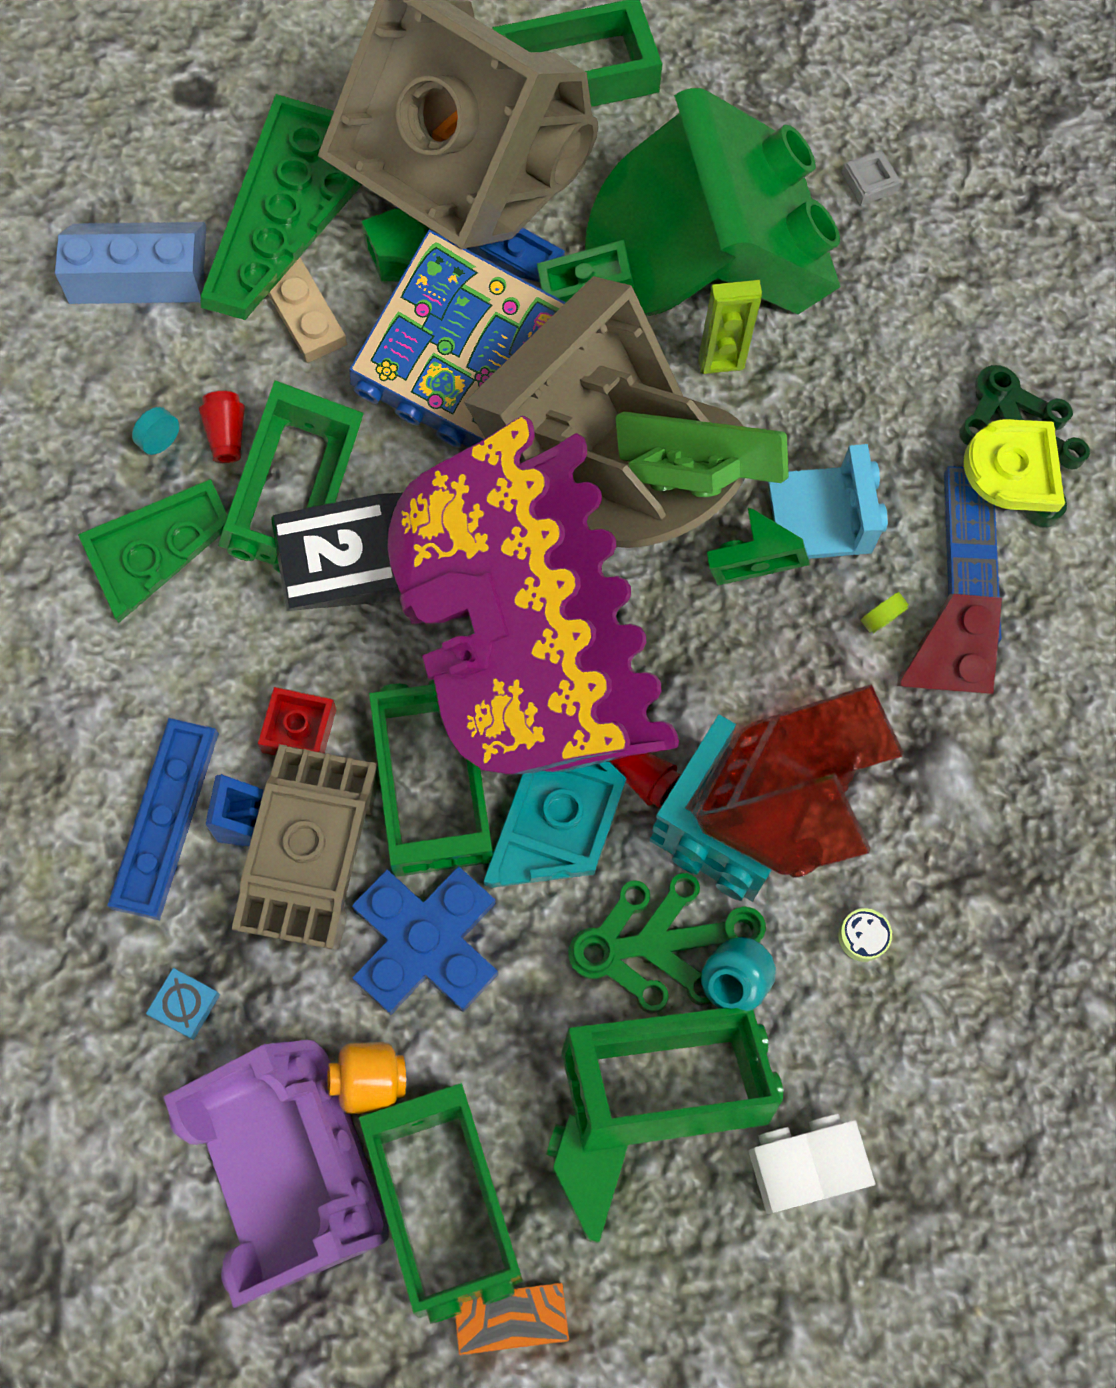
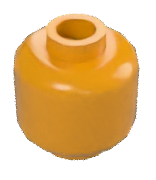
M387 1042L346 1044L339 1052L338 1063H328V1096H338L342 1110L348 1114L373 1113L394 1106L397 1098H404L406 1067L404 1056L396 1055L392 1045Z

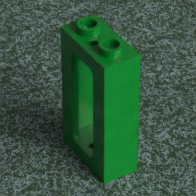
M274 380L218 546L227 549V552L237 559L244 561L257 559L272 564L273 568L280 573L275 539L250 530V525L283 429L287 426H293L321 436L327 443L307 504V508L336 502L364 413Z

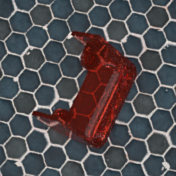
M872 684L755 721L739 730L731 739L693 810V815L702 832L781 875L790 874L794 878L805 876L820 866L868 854L871 847L845 796V792L848 790V784L853 779L856 770L896 759L903 755L900 743Z

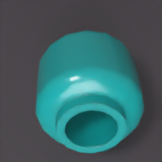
M744 937L728 939L718 946L707 959L702 969L701 984L705 995L717 1008H738L749 1011L758 1007L771 990L775 982L776 966L772 955L757 941Z

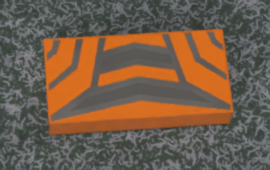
M563 1283L514 1289L515 1294L513 1296L487 1305H483L481 1297L461 1303L462 1313L456 1316L459 1355L569 1341Z

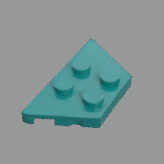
M602 762L571 771H539L523 774L486 873L484 886L495 888L594 875L626 783V778L610 762Z

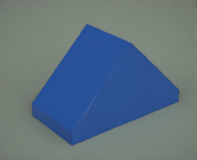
M222 774L215 775L205 825L218 843L250 846L264 789Z

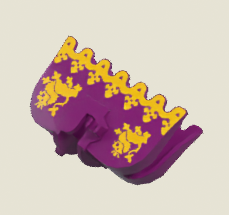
M520 416L486 439L437 464L410 482L394 509L388 534L390 566L401 593L399 599L403 613L410 619L411 624L422 622L438 624L451 619L470 616L475 632L469 636H457L442 643L441 648L422 655L428 679H434L440 714L448 737L460 755L484 771L504 774H525L539 771H571L627 756L665 751L678 747V735L672 724L666 721L652 722L646 716L648 705L657 700L661 693L660 680L650 672L636 673L631 667L633 657L645 647L646 634L641 627L635 624H619L616 618L618 609L624 606L631 597V586L622 577H605L602 573L603 562L615 552L617 547L616 538L612 532L606 529L591 530L587 525L589 515L600 506L602 501L601 491L597 485L590 482L575 483L573 480L574 469L584 462L587 456V445L584 437L575 433L553 448L520 463L519 458L521 454L532 445L535 438L532 421L525 416Z

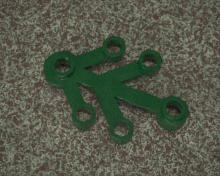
M991 365L985 367L976 378L975 393L979 403L973 415L969 416L961 426L959 436L962 442L968 445L976 435L969 427H974L979 431L987 427L996 409L1001 420H1025L1018 409L1020 408L1041 418V421L1054 422L1055 430L1064 428L1073 416V409L1063 399L1056 398L1047 402L1021 388L1020 380L1012 370L1001 365ZM1052 411L1058 412L1062 418L1054 416ZM1056 437L1060 464L1067 469H1078L1090 455L1088 444L1080 438L1073 437L1064 441ZM1068 450L1075 451L1079 458L1072 456ZM1064 494L1065 505L1059 512L1024 510L1025 515L1031 523L1038 527H1051L1066 512V496Z

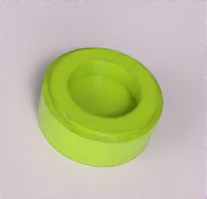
M897 592L866 614L860 621L869 633L874 634L908 609L907 606L909 604L901 593Z

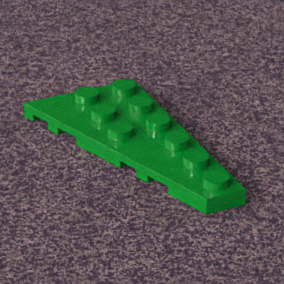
M275 94L200 296L201 308L246 320L362 186L361 183L318 156L334 113L333 110Z

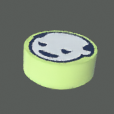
M863 908L853 911L843 920L839 928L838 939L841 948L850 958L860 962H870L876 960L887 951L892 941V930L888 920L881 913L873 909Z

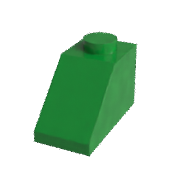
M569 1114L566 1127L555 1124L546 1155L556 1158L552 1171L586 1240L598 1244L628 1145L583 1152L576 1116Z

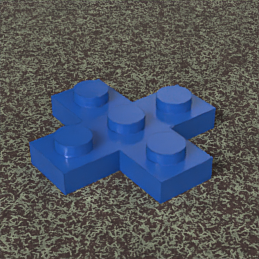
M459 866L425 902H422L387 869L352 905L353 910L387 941L352 977L353 980L390 1015L400 1007L426 978L464 1012L498 976V971L463 939L496 904V900Z

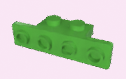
M622 412L616 415L619 457L621 460L630 461L629 468L642 483L650 484L653 490L666 491L678 488L691 490V494L696 497H711L720 494L722 488L739 478L782 483L789 477L787 435L783 431L632 412Z

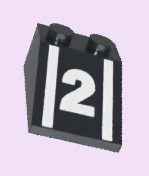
M403 492L376 494L275 514L271 517L287 611L400 601L401 593L390 566L388 534L394 509Z

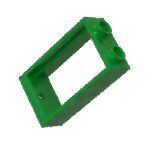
M623 0L492 27L494 31L529 52H544L622 35L631 62L585 71L587 72L591 107L656 94L660 91L662 61L640 0Z
M434 679L429 681L428 685L409 687L406 684L396 683L382 687L380 692L369 693L390 864L394 876L400 877L454 869L458 866L461 868L490 863L493 851L481 769L468 759H466L476 833L404 844L402 841L387 719L440 711Z
M722 1008L572 1027L568 1029L561 1051L583 1152L769 1125L783 1101L781 1078L776 1071L772 1072L767 1057V1032L763 1024L757 1023L754 1010L745 1011L738 1008ZM732 1043L748 1099L611 1118L598 1059Z
M459 1083L359 1117L413 1314L418 1318L428 1315L430 1324L461 1314L460 1304L478 1297L482 1298L483 1305H487L513 1296L515 1294L513 1285L523 1282L463 1084ZM459 1118L505 1269L427 1296L384 1144Z

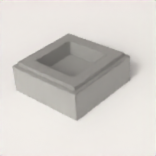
M882 149L844 163L841 171L842 176L860 206L899 192L902 183Z

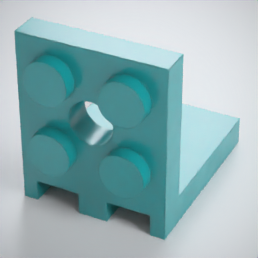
M718 714L656 815L657 821L652 829L654 833L649 841L674 855L672 861L683 870L694 875H698L701 871L716 880V887L730 898L738 901L746 898L753 902L776 862L690 812L724 757L736 727L734 722Z

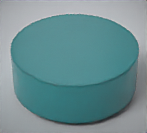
M155 407L147 410L136 421L132 438L134 443L149 455H156L166 450L174 442L178 435L180 424L178 419L163 407Z

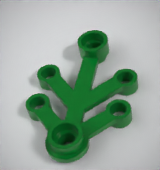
M680 873L671 880L668 895L638 936L617 939L631 916L644 911L650 901V891L646 884L633 880L627 882L622 887L618 903L600 928H586L573 937L569 945L568 958L570 965L580 976L594 980L608 976L637 997V1003L643 1011L654 1014L660 1012L667 1004L669 994L666 986L657 980L647 981L622 961L624 959L642 957L686 988L687 995L693 1003L703 1006L710 1004L711 1001L707 997L698 996L693 988L694 983L702 979V972L697 971L672 952L720 945L728 939L737 938L734 932V925L737 923L749 925L752 930V936L749 939L760 943L766 932V923L759 911L743 906L731 911L725 922L667 931L683 907L692 904L697 899L700 891V885L695 876L689 873ZM679 882H687L692 886L693 894L689 897H681L676 893L675 885ZM631 889H637L642 892L644 901L641 904L632 905L626 900L625 894ZM590 946L599 947L603 952L602 960L597 963L587 961L584 957L585 949ZM648 988L657 989L662 995V1002L655 1006L647 1004L644 1001L643 992Z

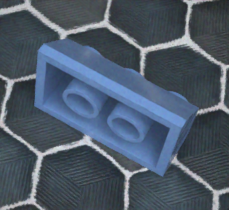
M205 222L73 223L58 235L55 275L69 304L200 302L204 285Z

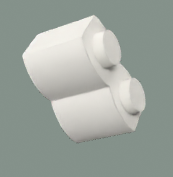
M839 1114L808 1122L811 1130L810 1133L791 1137L789 1127L758 1135L761 1146L754 1147L748 1151L766 1214L876 1185L856 1120L842 1124Z

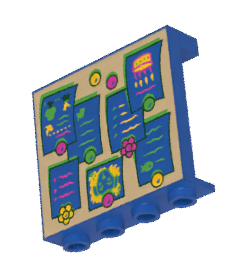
M429 229L350 367V385L355 387L354 391L363 399L374 404L382 401L396 409L395 413L404 421L416 426L422 422L437 430L436 435L444 442L454 447H461L462 444L471 447L484 440L485 437L464 402L566 302L473 252L461 249Z

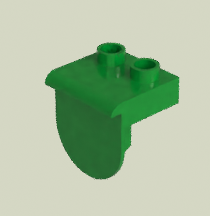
M689 88L674 95L679 113L631 150L614 167L597 194L589 216L585 250L624 240L635 286L633 290L646 316L657 315L674 308L716 278L727 283L760 280L763 299L798 315L841 287L830 255V251L839 246L840 235L833 218L826 208L811 197L805 177L815 170L816 163L806 140L794 127L785 124L775 131L702 88Z

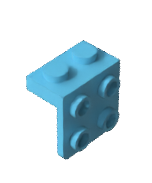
M868 444L849 445L841 467L790 471L788 479L784 482H768L773 521L803 539L809 559L872 554L881 533L887 530L888 517L886 506L884 503H878L876 492L880 484L879 466L876 461H871Z

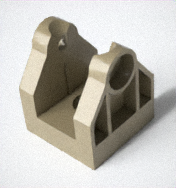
M376 0L318 156L461 249L512 239L557 192L565 189L576 178L591 154L597 138L599 125L597 118L592 115L587 72L554 52H529L475 19L471 1ZM457 110L458 120L455 133L447 140L442 142L435 141L432 138V132Z

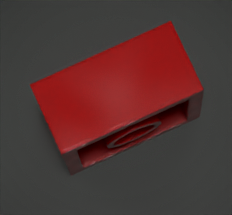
M274 687L258 741L261 752L276 756L280 744L325 753L337 710L334 700Z

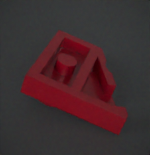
M949 594L938 612V618L931 629L927 630L918 645L919 649L907 669L900 674L897 686L994 694L1002 598Z

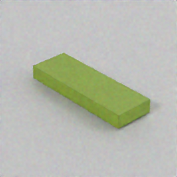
M760 280L712 284L698 357L700 373L738 371L745 368L762 298Z

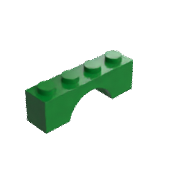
M399 208L362 220L365 247L381 281H400L430 229Z

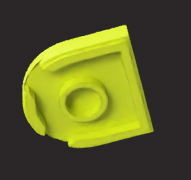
M997 420L981 429L969 442L964 453V471L972 488L989 503L1011 510L1059 512L1065 505L1054 422Z

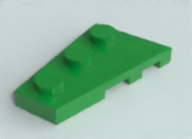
M211 479L78 534L118 623L221 536L228 515Z

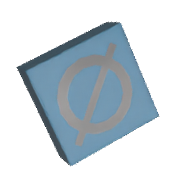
M173 968L146 1014L194 1040L221 994Z

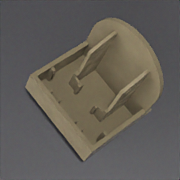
M593 276L464 402L485 439L520 416H525L532 421L535 438L532 445L521 454L519 458L520 463L553 448L575 433L584 437L587 445V456L584 462L574 469L573 480L575 483L590 482L595 484L602 494L600 506L589 515L587 525L591 530L606 529L612 532L616 538V546L620 548L654 545L689 532L720 511L736 494L745 479L739 478L722 488L720 494L711 497H696L691 494V490L678 488L658 491L653 490L650 484L642 483L629 468L630 461L620 459L616 415L622 412L743 426L731 413L683 396L631 285Z

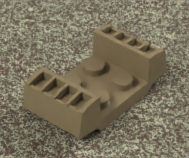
M279 744L271 775L265 785L244 865L232 930L333 950L339 949L348 916L344 909V903L366 814L372 815L379 783L377 763Z

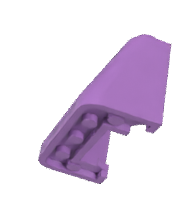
M312 1040L263 1044L164 1096L169 1112V1123L175 1135L189 1144L199 1145L206 1143L240 1242L239 1246L225 1254L221 1270L222 1283L230 1295L234 1308L250 1303L384 1244L389 1236V1224L384 1206L351 1116L342 1110L338 1096H328L327 1067L328 1063L331 1062L323 1048Z

